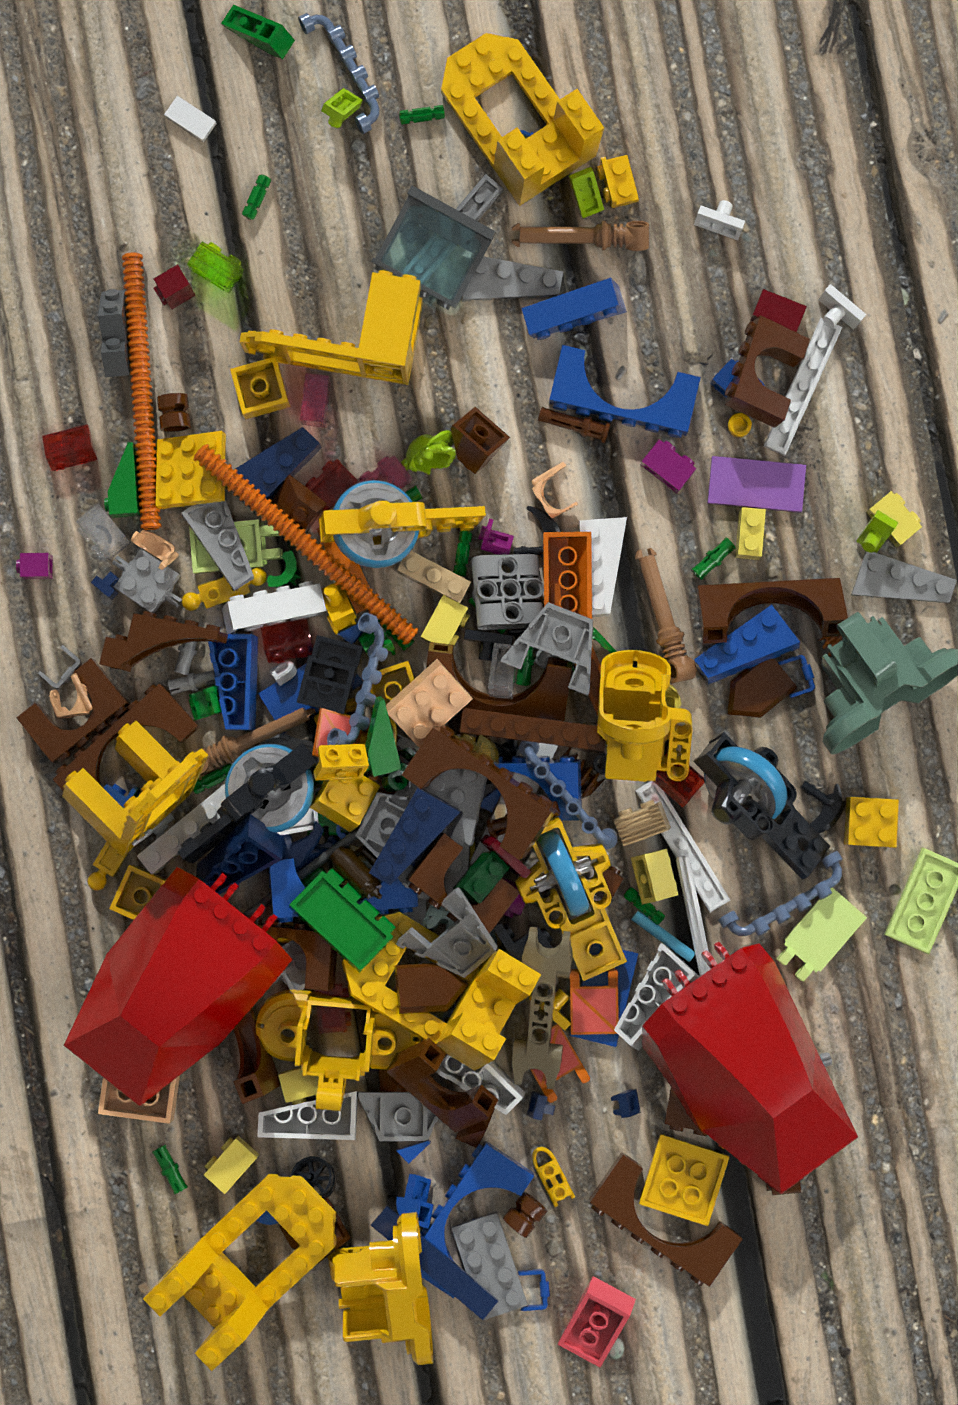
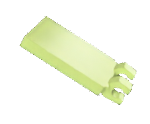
M259 519L234 522L251 568H262L264 565H268L267 560L283 559L281 557L283 555L281 548L266 549L265 537L279 536V532L274 531L273 526L264 525V522H261ZM189 526L193 573L221 572Z
M833 887L831 888L832 894L822 900L818 899L783 939L786 948L776 958L782 965L786 966L794 955L799 957L804 963L794 975L800 981L804 982L812 971L816 973L818 971L821 972L867 918Z

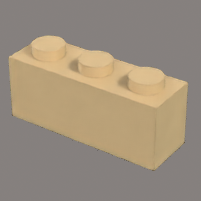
M413 551L402 559L397 569L398 574L441 596L445 595L462 604L471 587V581Z

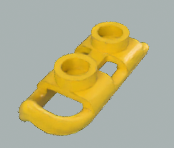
M543 1146L537 1147L532 1154L533 1165L555 1208L559 1206L558 1201L565 1199L569 1195L573 1199L575 1195L554 1154ZM543 1151L550 1156L552 1161L539 1167L536 1156L538 1152ZM559 1174L563 1182L558 1183L555 1175ZM547 1179H550L553 1185L552 1188H550L547 1184Z

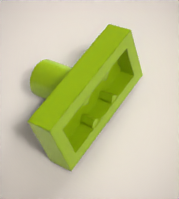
M343 88L323 104L321 112L330 116L328 120L329 125L334 128H340L343 121L360 108L363 100Z
M588 167L569 175L581 217L584 219L603 211L604 206L593 169Z
M878 510L860 533L856 542L861 544L866 552L877 553L895 530L898 522Z

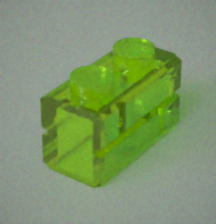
M202 241L188 261V268L226 293H231L236 282H238L244 272L243 267L240 265L241 261L231 254L227 257L220 253L222 249L212 242L206 244Z

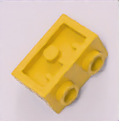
M628 155L606 160V157H602L600 165L597 166L599 179H604L606 188H603L605 202H610L611 209L638 202L639 197Z
M320 745L317 749L319 762L314 770L315 780L362 779L369 767L365 745Z

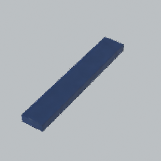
M386 1206L371 1226L387 1240H393V1226L397 1225V1219L400 1216ZM421 1235L422 1252L419 1254L420 1268L479 1318L484 1320L498 1303V1299Z

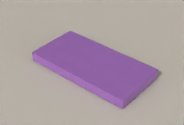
M712 456L707 504L801 513L806 465Z

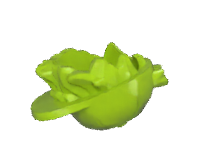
M441 431L435 436L424 434L415 438L408 446L406 458L400 462L405 471H421L430 475L432 468L443 469L449 467L456 456V450L452 448L454 442L451 431Z

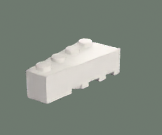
M627 517L579 520V532L592 533V617H606L610 615Z
M313 581L300 583L299 588L290 589V586L276 588V592L268 594L267 590L254 592L253 597L244 598V595L233 596L229 598L230 601L222 608L227 634H236V631L242 628L247 632L254 631L263 627V624L275 626L285 623L287 619L293 622L323 615L326 612L320 583L313 585Z
M663 943L660 944L657 955L650 962L644 979L638 984L631 1003H628L614 1029L620 1037L638 1051L642 1047V1025L663 1002L672 997L663 986L662 980L668 978L679 992L684 987L675 977L674 972L680 969L690 983L700 977Z
M446 1054L437 1070L438 1075L449 1079L465 1091L483 1085L498 1099L495 1109L505 1115L523 1099L525 1094L494 1061L474 1071Z
M358 1091L345 1093L341 1111L316 1109V1100L259 1112L258 1137L356 1140Z

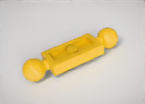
M259 567L251 569L254 579L235 591L224 576L198 585L200 593H186L182 597V606L188 611H194L200 606V603L204 602L206 609L229 601L230 597L251 593L248 585H263L267 580V574L265 570Z
M106 841L93 863V866L99 870L89 875L87 880L88 886L95 891L102 890L107 883L106 875L115 877L128 853L122 857Z

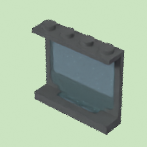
M412 185L407 193L408 198L376 258L373 257L371 262L376 265L374 268L376 271H389L398 277H402L403 274L417 277L416 280L421 282V296L428 299L431 295L438 299L436 304L449 310L451 306L456 309L496 232Z

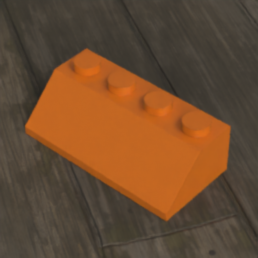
M543 532L544 606L549 602L592 619V533Z

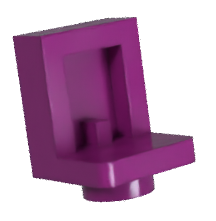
M489 518L487 526L482 525L479 539L483 540L481 550L492 552L496 555H509L514 536L492 530L494 519Z

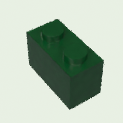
M494 851L482 852L455 884L453 889L455 890L457 887L461 889L470 904H480L510 867Z

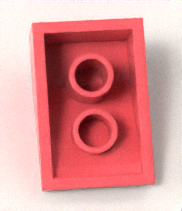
M593 1276L557 1345L601 1367L629 1319L636 1299Z

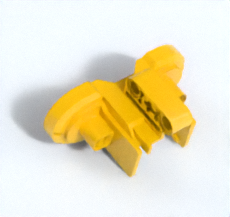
M622 650L608 654L601 662L597 732L605 739L607 744L605 777L607 779L643 782L656 781L657 770L667 771L668 777L674 781H681L688 775L693 731L692 715L686 709L670 708L666 705L665 692L670 687L671 667L664 658L654 653L640 650ZM633 661L638 662L637 668L633 667ZM679 722H684V723H686V724H685V725H678L677 723H679ZM668 740L667 756H665V742ZM678 745H681V751H677ZM679 764V765H682V766H680V767H674L673 765Z
M280 991L265 1001L256 1020V1034L270 1055L280 1060L293 1061L295 1066L301 1065V1070H303L302 1076H319L316 1109L341 1111L346 1079L359 1081L360 1076H365V1072H369L370 1067L387 1070L396 1053L421 1042L420 1037L355 998L328 996L314 991ZM313 1005L367 1010L363 1035H367L364 1053L354 1057L326 1056L312 1051L309 1045H306V1035ZM284 1029H291L295 1036L286 1037L282 1031ZM386 1037L392 1043L388 1046H383L380 1044L379 1039Z
M417 1212L402 1213L397 1219V1225L393 1226V1240L370 1242L369 1246L337 1249L328 1256L331 1279L335 1281V1286L341 1289L342 1299H339V1309L350 1308L343 1310V1341L351 1342L381 1339L382 1343L405 1341L407 1355L411 1354L412 1360L417 1365L433 1364V1342L427 1288L422 1284L419 1254L422 1252Z

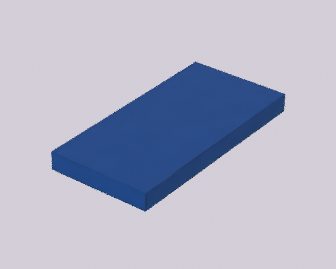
M306 664L298 668L296 675L283 685L279 686L276 682L258 693L274 720L301 708L306 710L310 708L315 709V714L319 712V708L297 703ZM358 673L356 675L353 690L357 689L363 684V681L359 677Z
M592 944L589 953L592 955L599 954L602 949L601 944ZM623 949L622 951L627 962L615 967L618 971L619 1020L626 1008L638 958V953ZM608 971L588 980H582L581 986H607ZM570 1031V1036L613 1047L617 1046L619 1038L618 1034L571 1035Z

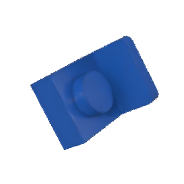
M106 784L104 787L122 807L132 796L137 798L141 791L139 787L134 786L129 794L125 796L124 794L127 791L117 784H114L113 787Z

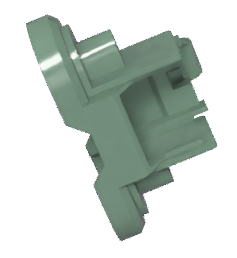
M856 612L839 623L837 629L842 636V641L834 646H831V644L827 646V650L832 655L831 658L827 654L822 656L821 666L837 688L836 691L827 696L823 701L835 718L826 726L827 730L824 733L822 742L831 755L845 751L879 729L881 714L900 701L920 703L943 688L958 676V649L942 648L932 653L921 637L914 639L904 646L883 617L877 621L872 616L870 622L867 623L862 615Z

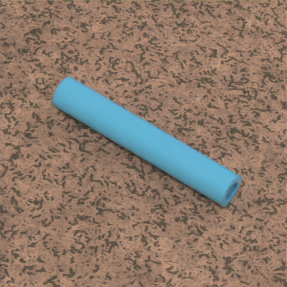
M639 910L632 917L631 920L688 962L695 956V952L662 927L656 925Z

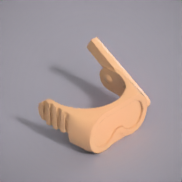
M564 462L532 480L534 486L532 490L551 518L557 517L578 505L575 502L565 509H556L548 504L544 496L546 482L566 467Z
M142 530L140 533L136 531L131 537V542L162 560L158 567L161 570L165 569L179 557L173 544L151 531Z
M77 673L70 676L77 691L76 703L70 711L66 707H61L59 692L57 690L50 691L49 697L56 718L65 719L89 715L93 709L87 696L86 686L81 684Z

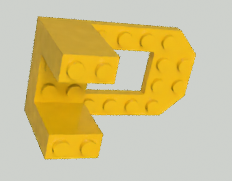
M485 33L447 58L441 94L519 206L597 156L604 131V126L578 89L559 99L518 39ZM511 74L546 123L545 127L526 139L518 127L502 137L475 99V97Z
M379 270L378 273L372 272L359 348H356L355 344L349 342H341V345L333 344L331 340L326 338H317V341L310 340L303 334L295 333L293 337L283 335L284 332L270 329L269 332H243L239 342L245 353L255 355L256 352L262 353V359L276 356L278 363L408 385L423 306V299L419 297L421 282L416 280L417 277L413 275L403 274L402 277L393 276L392 272Z
M137 721L131 725L129 723L125 724L118 731L119 736L116 738L117 743L115 746V750L147 781L141 788L142 792L137 798L135 796L129 798L123 805V808L84 768L78 773L73 771L65 779L66 783L63 786L64 791L62 795L122 857L135 847L132 845L135 839L139 841L145 836L144 832L155 828L192 794L209 756L201 748L196 752L192 751L180 763Z
M401 912L385 915L396 926L391 933L394 936L393 939L360 973L343 959L342 965L346 973L350 996L421 1039L430 1038L446 1054L474 1071L495 1060L506 1038L499 1035L515 1005L530 996L541 976L540 973L498 949L465 978L457 975L461 980L468 983V986L447 1023L429 1012L399 1014L397 993L385 986L395 969L394 966L398 964L407 948L405 946L403 949L396 945L398 939L413 927L430 943L438 938L439 935ZM425 956V958L433 963H437V961Z
M268 1174L166 1272L143 1300L159 1317L182 1296L198 1310L214 1329L195 1354L213 1371L246 1340L268 1309L336 1246V1211L302 1176L281 1177L279 1174ZM267 1210L300 1246L255 1287L223 1251Z

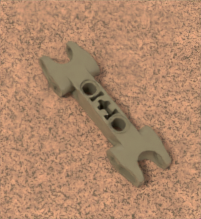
M530 927L522 954V963L540 973L541 976L532 991L528 1039H515L512 1068L515 1085H521L526 1071L538 1069L546 1076L547 1089L554 1090L555 1081L560 1071L563 1045L550 1043L556 980L557 977L570 978L573 951L571 947V932L563 931L560 945L555 948H546L539 943L537 927ZM546 984L550 988L542 989L539 985ZM540 1002H545L544 1010H540ZM540 1028L543 1029L545 1032L538 1033L535 1031V1029Z

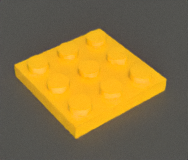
M223 431L157 439V508L166 509L225 501L223 482H218L216 476L212 477L210 471L206 472L205 467L199 465V461L195 462L193 460L197 451L206 444L209 445L210 450H215L216 455L220 454L222 460L225 459L226 434Z
M660 1133L638 1203L708 1226L728 1164L729 1155Z

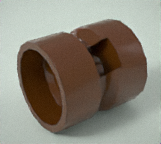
M169 393L157 397L158 410L162 412V415L159 417L161 431L178 432L191 428L190 415L186 413V410L189 408L187 394Z
M524 1191L515 1201L516 1207H511L503 1216V1220L517 1233L527 1238L535 1228L534 1222H540L548 1210L533 1196Z

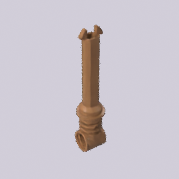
M602 221V224H597L595 227H520V223L512 227V231H520V239H512V243L517 247H520V243L594 244L596 247L602 248V251L611 248V245H614V248H617V245L620 248L625 245L626 249L632 251H643L649 248V223L645 221H630L626 223V227H623V224H620V227H617V224L611 227V224H608L606 221Z
M652 548L647 549L649 556L643 557L642 551L638 550L635 559L639 560L659 627L656 643L661 648H664L662 650V653L666 654L664 659L668 660L667 662L671 667L670 683L692 680L696 676V664L692 658L684 655L687 651L683 650L685 644L681 643L685 634L680 631L679 627L675 626L655 559L657 553Z
M298 709L238 738L222 736L218 744L214 743L213 747L210 745L207 748H203L209 756L200 775H206L214 770L215 766L218 768L221 765H225L226 762L234 763L244 750L310 721L309 717L316 713L315 709Z

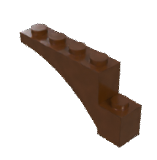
M143 611L142 615L133 613L128 637L116 634L115 638H105L99 664L131 672V668L134 665L165 648L191 642L226 644L228 634L220 632L221 627L207 624L206 628L199 627L198 622L185 620L183 624L178 622V618L164 615L163 619L156 618L157 614Z

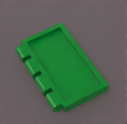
M333 868L327 874L322 871L289 904V908L360 973L393 939L394 936L391 933L396 926L385 916H382L378 921L375 920L380 912L366 899L359 905L357 902L362 898V895L349 883L341 888L340 885L345 879Z

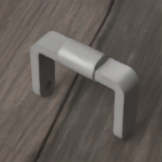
M64 645L60 648L76 662L61 676L60 681L56 684L43 672H38L43 679L56 689H60L65 683H69L71 680L70 676L73 675V672L82 663Z

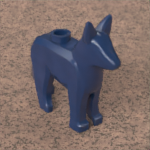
M316 821L313 824L312 832L293 842L291 834L281 835L283 836L282 859L294 858L295 869L298 872L338 841L333 836H330L327 842L319 844L325 829Z

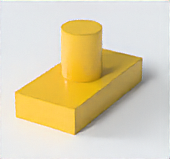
M333 583L321 589L325 607L334 627L357 618L345 590L342 591L340 585L336 586Z
M559 988L555 993L553 1021L563 1030H566L571 1025V1022L559 1010L570 997ZM540 1002L541 1010H544L545 1002Z

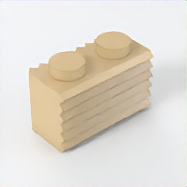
M652 799L641 803V808L632 811L630 807L618 812L619 816L614 819V823L623 846L660 834L671 828L661 801L654 803Z

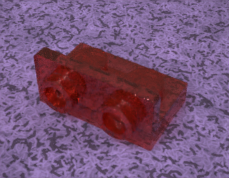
M88 424L42 436L45 456L52 471L63 470L97 460Z
M338 458L334 462L332 460L328 461L321 469L323 472L317 478L315 476L312 477L305 484V487L327 503L323 511L332 509L340 496L359 482L341 464Z
M307 618L261 628L263 647L268 663H281L288 659L304 658L312 655L313 645Z
M676 764V765H673V766H674V767H680V766H682V765ZM689 765L688 775L681 781L670 779L667 771L657 770L656 781L653 782L683 808L705 783L703 776Z
M344 982L335 983V987L329 991L315 990V992L328 996L349 998V989L344 988ZM316 1005L319 1034L347 1032L348 1026H352L351 1012H346V1008Z

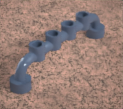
M308 13L299 16L298 21L305 34L314 31V25L316 24L322 25L327 31V35L331 43L335 45L341 61L348 68L353 82L357 84L361 91L362 98L370 107V114L368 116L361 113L354 117L356 125L362 134L372 130L371 124L379 116L380 108L376 99L380 96L375 85L368 87L365 81L368 78L365 67L363 65L357 67L353 59L357 58L353 46L349 45L346 47L342 39L346 38L341 25L334 26L330 19L323 15L309 16Z
M367 612L359 618L358 628L360 631L368 634L374 632L375 639L368 649V656L370 658L367 667L362 672V679L364 680L362 688L355 697L357 707L349 720L351 729L347 735L345 731L333 728L327 736L328 745L353 744L357 740L360 730L365 731L370 723L369 718L364 716L366 707L371 708L375 703L376 696L370 692L372 684L377 685L381 681L382 673L376 669L378 662H383L387 658L388 650L383 647L384 632L378 623L377 617Z
M522 741L519 746L520 753L535 767L534 774L536 777L544 778L551 786V794L555 797H560L565 802L567 813L577 816L582 822V830L585 833L592 834L605 849L613 848L618 840L617 833L610 828L601 831L597 826V820L594 817H589L582 809L581 801L573 798L566 790L565 782L558 780L550 771V765L547 762L541 761L536 755L540 748L539 743Z
M835 851L821 860L826 869L832 868L833 874L829 879L818 883L810 890L794 897L791 901L754 920L751 924L745 927L738 926L736 922L739 920V917L735 911L722 916L718 920L723 929L728 927L733 934L738 936H748L755 932L760 936L770 930L768 924L777 920L778 924H781L791 918L789 912L797 908L799 912H802L812 905L810 900L818 896L822 900L832 894L831 888L838 884L842 877V868L839 863L843 860L838 851Z

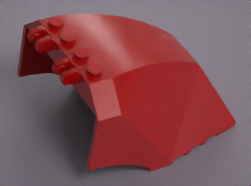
M176 867L106 954L63 1045L138 1106H141L217 1047L292 961V958L281 945L266 933L277 919L276 915L269 916L264 926L260 928L254 921L262 915L265 906L261 904L252 916L247 918L227 901L239 887L236 883L231 884L223 897L215 892L226 880L227 876L223 873L209 887L199 878Z
M716 942L713 945L714 949L723 961L717 964L707 950L702 952V958L711 968L705 974L690 983L680 969L674 972L675 977L684 987L679 992L668 978L662 980L663 986L672 997L663 1002L642 1025V1047L667 1080L686 1113L698 1129L717 1142L722 1149H726L736 1157L741 1164H745L760 1179L781 1195L856 1140L858 1135L775 961L760 943L742 947L729 955L725 947L720 942Z

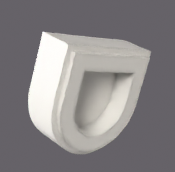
M285 661L272 668L270 673L279 686H281L296 675L297 669L291 661Z

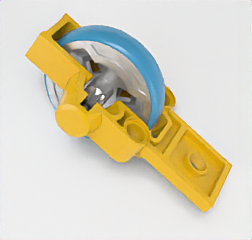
M378 480L364 481L347 489L337 500L333 510L323 511L321 518L318 519L320 543L335 542L347 558L361 566L385 568L404 559L411 552L416 541L419 538L429 536L432 529H437V532H449L451 528H460V531L474 530V527L486 516L485 506L425 509L423 502H412L403 490L393 484Z
M558 816L553 817L537 839V843L535 842L532 847L538 862L529 869L531 873L527 878L519 877L515 882L525 904L537 902L543 918L551 928H560L562 934L563 931L571 932L572 957L582 980L585 981L627 962L605 910L611 903L612 897L602 873L611 866V862L601 843L572 847L561 819ZM556 827L558 828L559 833H560V835H561V837H562V840H561L559 834H558L556 831H553L552 829H554V828H556ZM593 867L594 875L592 878L579 877V875L592 870ZM551 887H556V889L550 890V895L547 898H542L539 892ZM603 891L604 897L599 901H595L593 899L595 893ZM589 903H590L591 911L588 912V913H586V914H583V913H585V912L589 909ZM563 904H564L566 910L568 911V913H569L571 916H579V917H576V918H574V919H572V920H569L568 917H567L566 911H565V909H564V907H563ZM560 911L558 919H549L551 912ZM594 943L601 944L602 946L600 953L597 955L589 953V948Z

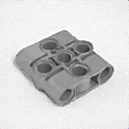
M480 555L471 558L474 584L472 598L476 606L477 628L480 630L527 629L529 624L543 609L542 594L544 592V585L540 579L538 555ZM501 565L508 566L511 572L505 573ZM531 587L534 589L535 596L530 595L526 588ZM503 588H509L513 596L506 595ZM480 589L488 590L490 597L483 596ZM506 611H511L515 619L508 618Z

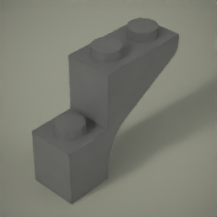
M109 289L101 292L98 319L103 340L101 357L105 377L128 376L130 372L125 290Z

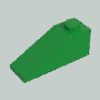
M234 4L221 23L222 26L264 52L282 60L295 42V39L282 24Z
M133 442L127 443L109 486L108 498L104 499L105 511L109 512L112 518L141 516L139 510H141V507H139L140 499L138 498L140 492H138L139 485L137 484L139 478L137 477L138 470L136 469L138 463H136L137 456L135 455L137 449Z
M381 696L375 699L365 744L369 763L366 772L370 771L373 777L402 769L385 700Z

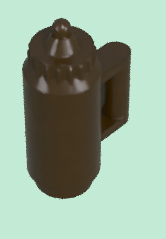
M365 845L354 852L349 848L346 849L344 846L337 848L330 856L332 866L359 894L364 895L367 899L372 897L381 899L382 895L379 892L382 887L381 883L378 881V878L369 874L371 869L358 858V856L362 855L373 866L377 857Z

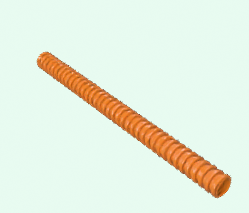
M131 252L122 256L124 261L122 266L125 268L123 270L125 275L123 281L126 282L124 284V289H126L124 295L127 297L125 299L127 304L125 310L128 311L126 313V318H128L126 324L129 326L127 328L129 333L127 339L130 340L128 342V347H130L128 353L131 355L129 357L131 362L129 368L132 369L130 371V376H132L130 382L133 383L131 386L133 391L131 397L134 398L132 401V405H134L132 411L135 412L133 415L135 420L133 426L136 427L134 430V434H136L134 440L137 442L135 448L138 450L135 452V455L138 456L136 459V463H138L136 469L139 471L137 477L140 479L137 481V484L140 485L138 492L141 494L138 498L141 500L139 507L142 508L139 510V513L142 514L140 521L143 523L140 525V528L143 530H157L162 527V524L159 523L161 516L158 514L161 513V510L156 507L155 470L157 465H155V462H157V458L154 455L157 452L154 450L156 443L153 442L156 440V437L153 435L155 429L152 428L155 423L152 421L154 414L151 413L154 411V408L151 406L153 400L150 399L153 394L150 392L152 385L149 384L152 382L149 377L151 371L148 370L151 365L148 363L150 356L147 355L150 353L147 348L149 342L146 341L149 337L146 334L148 327L145 326L148 324L145 319L147 313L144 312L147 309L146 305H144L146 298L143 297L146 295L143 290L145 284L142 283L145 279L142 276L144 269L141 267L144 265L141 261L143 255Z
M208 444L203 445L197 451L193 459L195 462L199 461V465L201 467L204 466L206 472L210 471L212 477L216 476L218 482H223V487L227 486L229 492L233 491L235 497H240L239 501H244L246 507L249 505L252 512L256 511V516H261L263 522L266 520L268 526H273V530L279 532V536L283 535L285 541L289 540L291 542L290 545L296 547V551L300 550L302 556L306 555L308 557L307 560L313 562V566L317 565L319 571L323 570L325 576H330L329 580H334L336 586L340 585L342 591H347L346 595H351L353 601L357 600L359 606L363 605L365 611L368 610L370 614L376 616L381 621L380 624L386 626V630L390 629L392 635L396 634L398 636L397 639L403 641V645L408 644L418 633L417 627L414 629L411 622L408 624L406 618L400 617L401 613L397 614L395 608L391 609L389 603H384V598L380 599L378 593L374 594L372 588H367L368 584H363L361 578L357 579L355 573L351 574V569H346L344 563L340 564L338 558L334 559V555L332 553L329 554L327 548L324 550L321 543L318 545L316 543L317 540L312 539L310 533L307 535L305 529L301 530L299 528L300 525L294 523V519L290 520L288 514L284 515L282 513L283 510L277 508V504L273 505L271 499L267 500L265 494H260V489L256 490L254 484L250 485L248 479H243L244 475H239L237 469L233 470L231 464L227 465V460H222L220 454L216 455L214 449L210 450Z

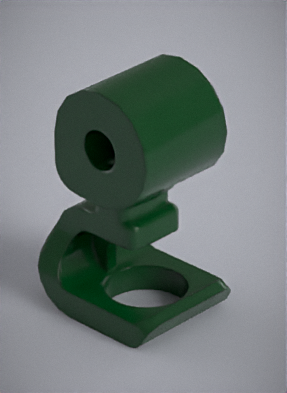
M409 747L397 751L398 754L409 762L416 754ZM400 763L401 770L383 775L382 786L386 791L396 792L407 786L409 780L402 776L408 766L405 763Z

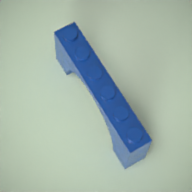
M562 345L549 399V404L553 405L554 409L566 411L567 408L576 410V414L581 416L598 415L600 420L612 422L615 419L622 421L621 424L628 427H635L636 425L645 426V430L655 433L662 430L668 432L667 435L676 438L687 435L701 377L677 372L670 390L660 400L640 409H622L603 401L591 388L584 368L585 350Z
M571 755L560 756V759H550V756H538L541 761L547 762L550 765V771L558 780L565 782L566 790L570 795L581 801L580 759H574V756ZM490 756L494 760L493 764L501 769L503 767L510 772L525 775L539 784L552 802L556 801L560 808V816L558 817L561 821H579L576 815L567 813L566 804L560 797H555L551 794V786L544 778L536 777L534 774L535 767L529 760H526V757L513 756L512 760H503L502 756Z
M294 858L282 859L269 867L272 911L277 916L278 923L293 922V917H299L289 908V904L305 889L297 875ZM415 860L411 863V865L414 866V867H415ZM397 878L391 885L381 880L382 887L379 891L382 895L381 899L376 897L367 899L365 897L357 902L360 905L366 899L380 912L379 915L389 914V909L397 908L399 912L406 913L413 912V907H418V896L413 890L406 888Z
M485 1141L483 1146L481 1144L477 1145L471 1155L474 1157L470 1165L465 1164L458 1174L461 1179L456 1186L452 1184L447 1190L445 1197L448 1199L443 1206L438 1204L431 1217L434 1220L430 1224L429 1229L422 1228L420 1231L422 1236L453 1262L454 1260L447 1249L445 1241V1225L456 1203L469 1193L484 1188L505 1189L521 1196L534 1177L532 1171L487 1141ZM421 1269L422 1278L454 1299L455 1296Z

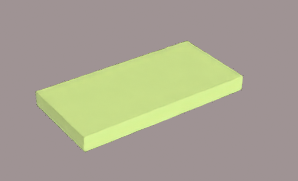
M921 848L884 935L926 954H930L958 889V863L928 849Z

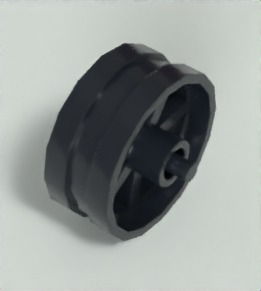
M309 1156L301 1159L296 1163L291 1172V1176L300 1175L313 1188L317 1187L321 1191L319 1195L324 1200L331 1196L336 1188L337 1177L334 1168L320 1157ZM313 1162L322 1163L317 1171L314 1172ZM308 1165L309 1172L306 1174L301 1172ZM327 1167L329 1176H320ZM323 1181H329L327 1187L324 1189L321 1186Z

